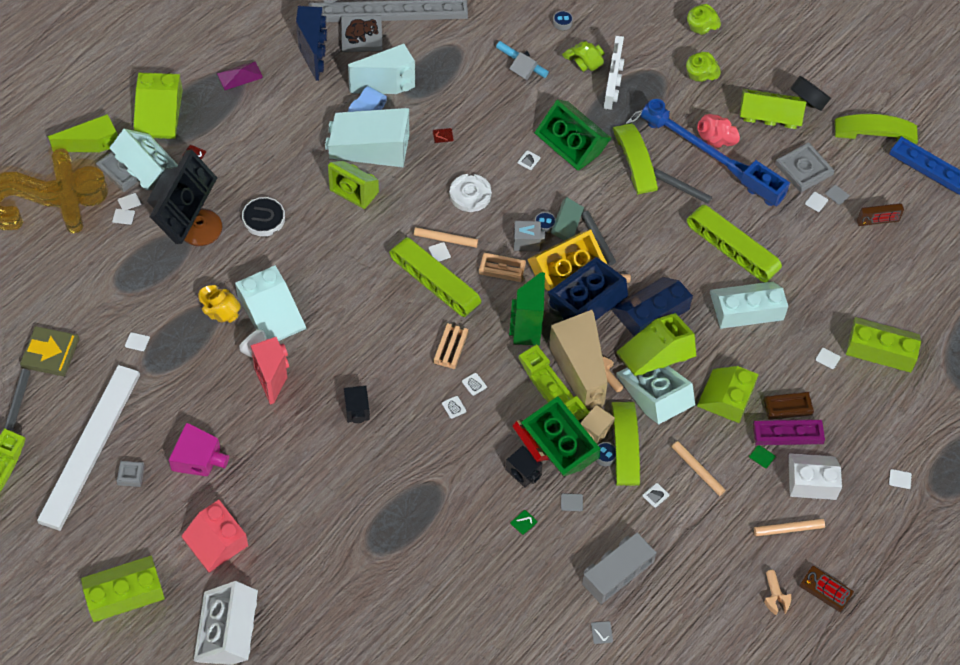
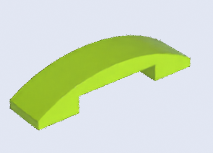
M856 114L835 119V137L856 139L857 134L896 137L897 142L902 136L914 144L918 143L917 125L901 118L880 114Z
M631 123L613 127L617 143L622 146L631 169V179L637 195L657 191L658 186L651 159L635 125Z
M537 344L519 355L518 358L525 371L547 402L559 396L579 422L590 413L578 396L574 397L549 366L550 360Z
M612 402V416L615 417L616 486H639L640 455L635 403Z
M5 428L0 435V492L9 479L26 440L25 437Z

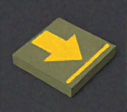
M35 326L21 360V368L65 377L79 342V336Z

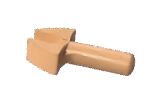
M603 357L607 382L616 392L622 391L623 385L610 372V367L613 366L614 362Z
M768 570L766 576L772 595L765 598L764 603L773 614L777 615L776 601L778 599L783 604L784 613L786 614L791 603V594L784 595L781 593L775 571Z

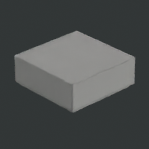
M520 52L509 69L528 80L538 63Z
M120 461L117 485L141 487L145 468L144 462Z

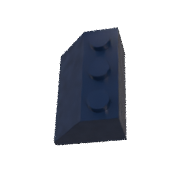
M595 257L548 291V295L564 320L592 310L596 321L628 297L627 279L598 257Z
M662 277L623 300L611 310L635 337L655 319L673 313L680 316L690 310L693 295L680 280Z

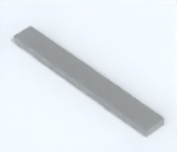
M467 0L309 3L310 7H322L323 16L327 17V22H341V17L381 16V21L468 19Z

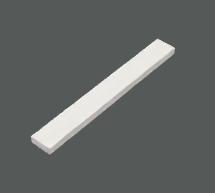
M120 365L117 366L37 520L39 524L61 531L140 377L139 371Z

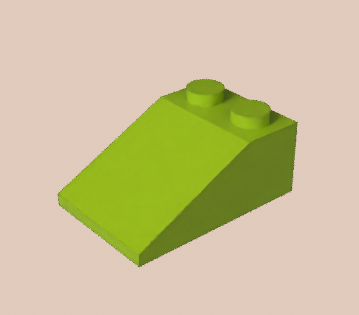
M138 73L133 131L150 134L152 138H176L183 92L180 74Z

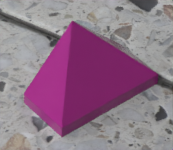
M256 61L217 73L224 91L263 78Z

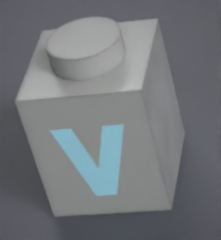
M515 221L514 251H540V243L545 242V230H541V222Z

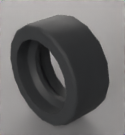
M799 76L790 88L819 111H822L831 99L826 93L802 76Z

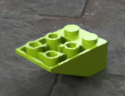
M676 313L652 321L617 351V355L634 376L643 375L649 371L665 368L668 365L696 357L695 334Z

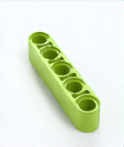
M701 205L687 218V224L694 232L760 281L768 282L782 268L781 261L775 255L707 205Z
M405 237L389 251L394 262L460 316L466 317L481 304L482 301L477 292L410 238Z

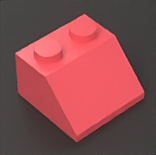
M277 337L251 345L254 370L270 405L275 403L287 379L286 369L289 368L286 358L288 356L284 343H279Z
M220 500L199 512L182 535V539L208 573L248 547L246 533Z

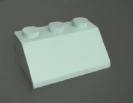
M123 129L110 147L115 154V158L126 165L127 171L132 176L137 177L140 185L147 191L154 189L165 168L178 166L150 134Z
M774 281L710 290L720 329L782 321L788 309L784 290Z

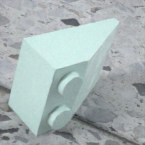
M405 44L348 64L350 93L361 94L369 86L382 94H398L414 88L415 60Z
M272 266L235 283L239 301L256 330H263L267 339L277 337L278 341L306 329L291 293L276 266Z
M669 366L634 376L628 367L616 373L617 378L642 411L657 424L665 422L695 405L693 384Z

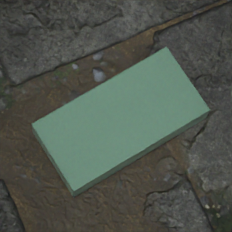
M568 197L563 199L551 233L563 241L573 237L584 207Z

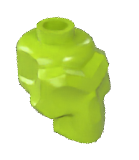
M701 4L692 8L687 15L690 29L701 35L708 33L710 30L719 29L721 26L717 12L708 4Z
M584 41L562 53L563 58L568 60L574 59L583 72L587 69L594 71L604 64L602 56L605 53L599 44L594 46L592 43Z
M709 52L696 53L690 56L686 62L688 76L694 81H712L719 78L721 74L718 62Z

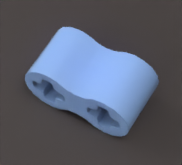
M367 86L359 98L352 102L348 112L382 110L387 96Z

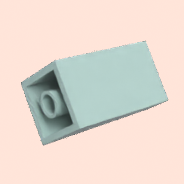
M409 109L335 113L334 121L329 123V133L331 135L330 138H326L325 150H329V159L404 167L410 135Z

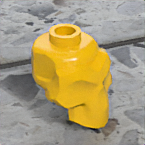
M216 285L206 286L199 290L198 298L204 305L202 307L204 314L221 323L226 321L231 323L238 318L241 305L229 290L218 289Z

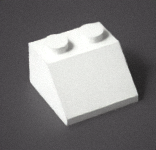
M789 453L790 497L836 500L842 489L841 466L836 457Z

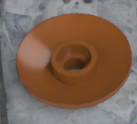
M201 209L184 241L194 246H205L213 243L222 232L220 217L210 210Z

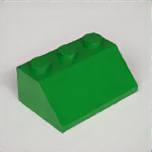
M558 99L534 132L576 170H581L597 158L612 139L569 101Z
M540 272L517 290L516 299H512L509 336H513V344L535 346L537 344L540 346L544 313L545 272Z
M559 396L521 422L522 426L563 477L582 471L600 458L601 448Z

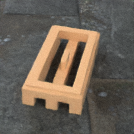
M483 253L479 274L522 282L526 261ZM486 261L495 262L499 264L488 263Z
M447 323L434 358V364L455 369L469 329L464 328L462 330L459 326L452 327V324ZM453 333L444 359L440 360L449 334ZM458 335H461L452 363H450L448 360Z

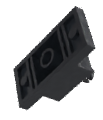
M186 150L177 167L165 168L147 200L154 208L149 217L175 244L183 243L218 178L193 150Z

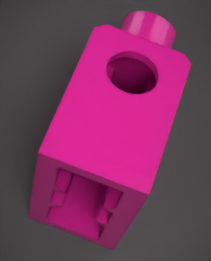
M186 423L169 458L171 471L208 476L213 465L225 469L229 461V455L220 453L221 448L218 438Z

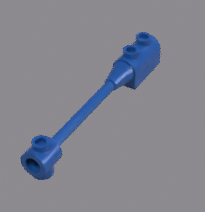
M652 99L642 110L641 118L646 120L651 128L666 126L727 166L741 181V184L747 187L749 193L758 194L764 198V202L767 205L778 206L785 198L790 185L789 181L757 160L749 166L725 156L669 119L670 111L665 108V103L662 100Z

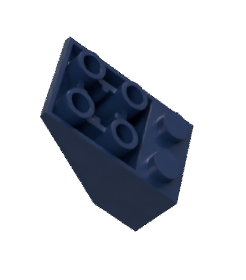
M298 6L296 18L298 48L315 80L319 81L320 73L324 72V60L321 59L326 54V45L323 44L327 41V29H324L326 28L327 17L323 16L322 7Z

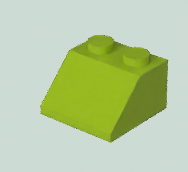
M345 161L330 162L328 164L330 191L366 209L379 193V180L374 175L367 174L357 166Z
M739 366L713 369L697 407L740 423L759 374Z

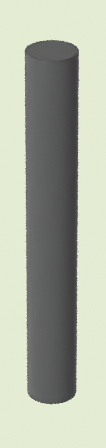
M658 169L654 171L657 179L707 204L710 203L712 196Z
M584 211L582 217L589 230H592L609 266L614 265L616 260L589 211Z
M27 369L21 370L4 427L12 432L31 373Z

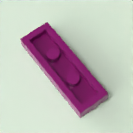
M822 420L754 421L753 423L755 445L824 444L825 442Z

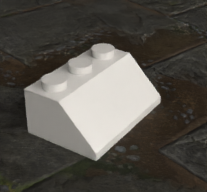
M233 581L204 592L194 655L195 662L234 665L248 660L258 590Z

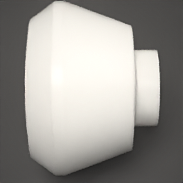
M257 329L239 345L240 352L252 358L251 345L267 340L264 331Z

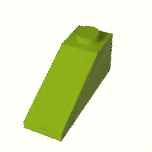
M108 114L48 136L53 152H102L110 150L111 145L118 137Z

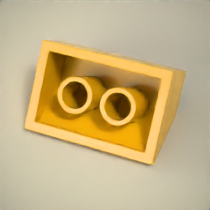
M592 230L583 231L527 259L535 276L540 272H545V289L547 291L553 289L595 257H598L607 264Z

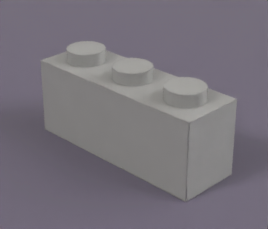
M638 533L632 537L627 536L619 543L617 549L607 551L602 556V561L597 565L591 564L586 568L583 573L582 585L602 605L653 564L657 552Z

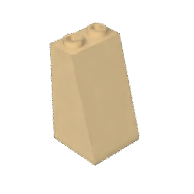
M590 310L551 325L549 348L575 397L578 396L589 411L596 405L601 408L605 405L608 382L593 311Z

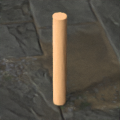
M417 227L414 230V236L475 248L478 246V239Z
M679 441L673 444L672 448L718 496H721L726 491Z
M824 519L754 527V534L757 537L825 528Z

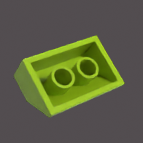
M742 89L739 115L746 122L755 123L756 120H763L766 125L776 126V123H783L786 128L796 129L797 126H802L806 101L796 96Z
M855 317L846 355L911 373L919 355L921 345L920 334Z
M152 555L81 578L83 592L93 622L165 599Z

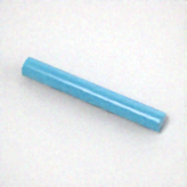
M501 41L496 45L497 49L513 59H516L519 52ZM538 64L533 70L543 78H546L549 73L548 70Z

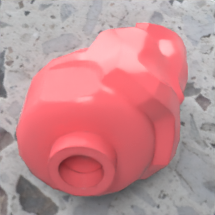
M706 114L697 124L700 137L716 148H720L722 145L733 146L740 140L736 126H731L732 124L728 118Z

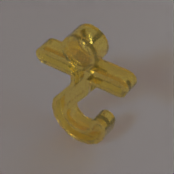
M57 149L52 154L56 180L42 181L19 172L0 173V202L5 197L16 195L47 207H59L62 210L67 231L70 233H78L83 229L84 224L80 204L95 206L104 201L108 195V187L103 172L93 166H84L74 172L70 155L66 149ZM0 205V229H19L23 225L19 209L14 206L4 207Z

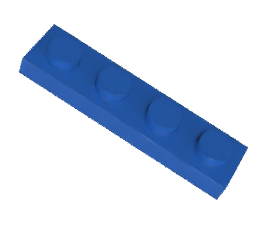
M901 136L891 149L889 155L960 195V170Z

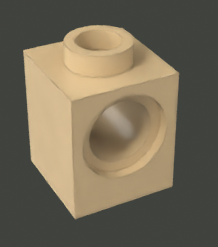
M596 405L580 424L598 445L612 430L615 417Z

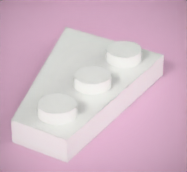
M616 36L604 109L612 110L613 102L618 100L619 90L615 88L616 86L620 87L622 74H618V71H623L624 59L621 58L624 40L622 36Z

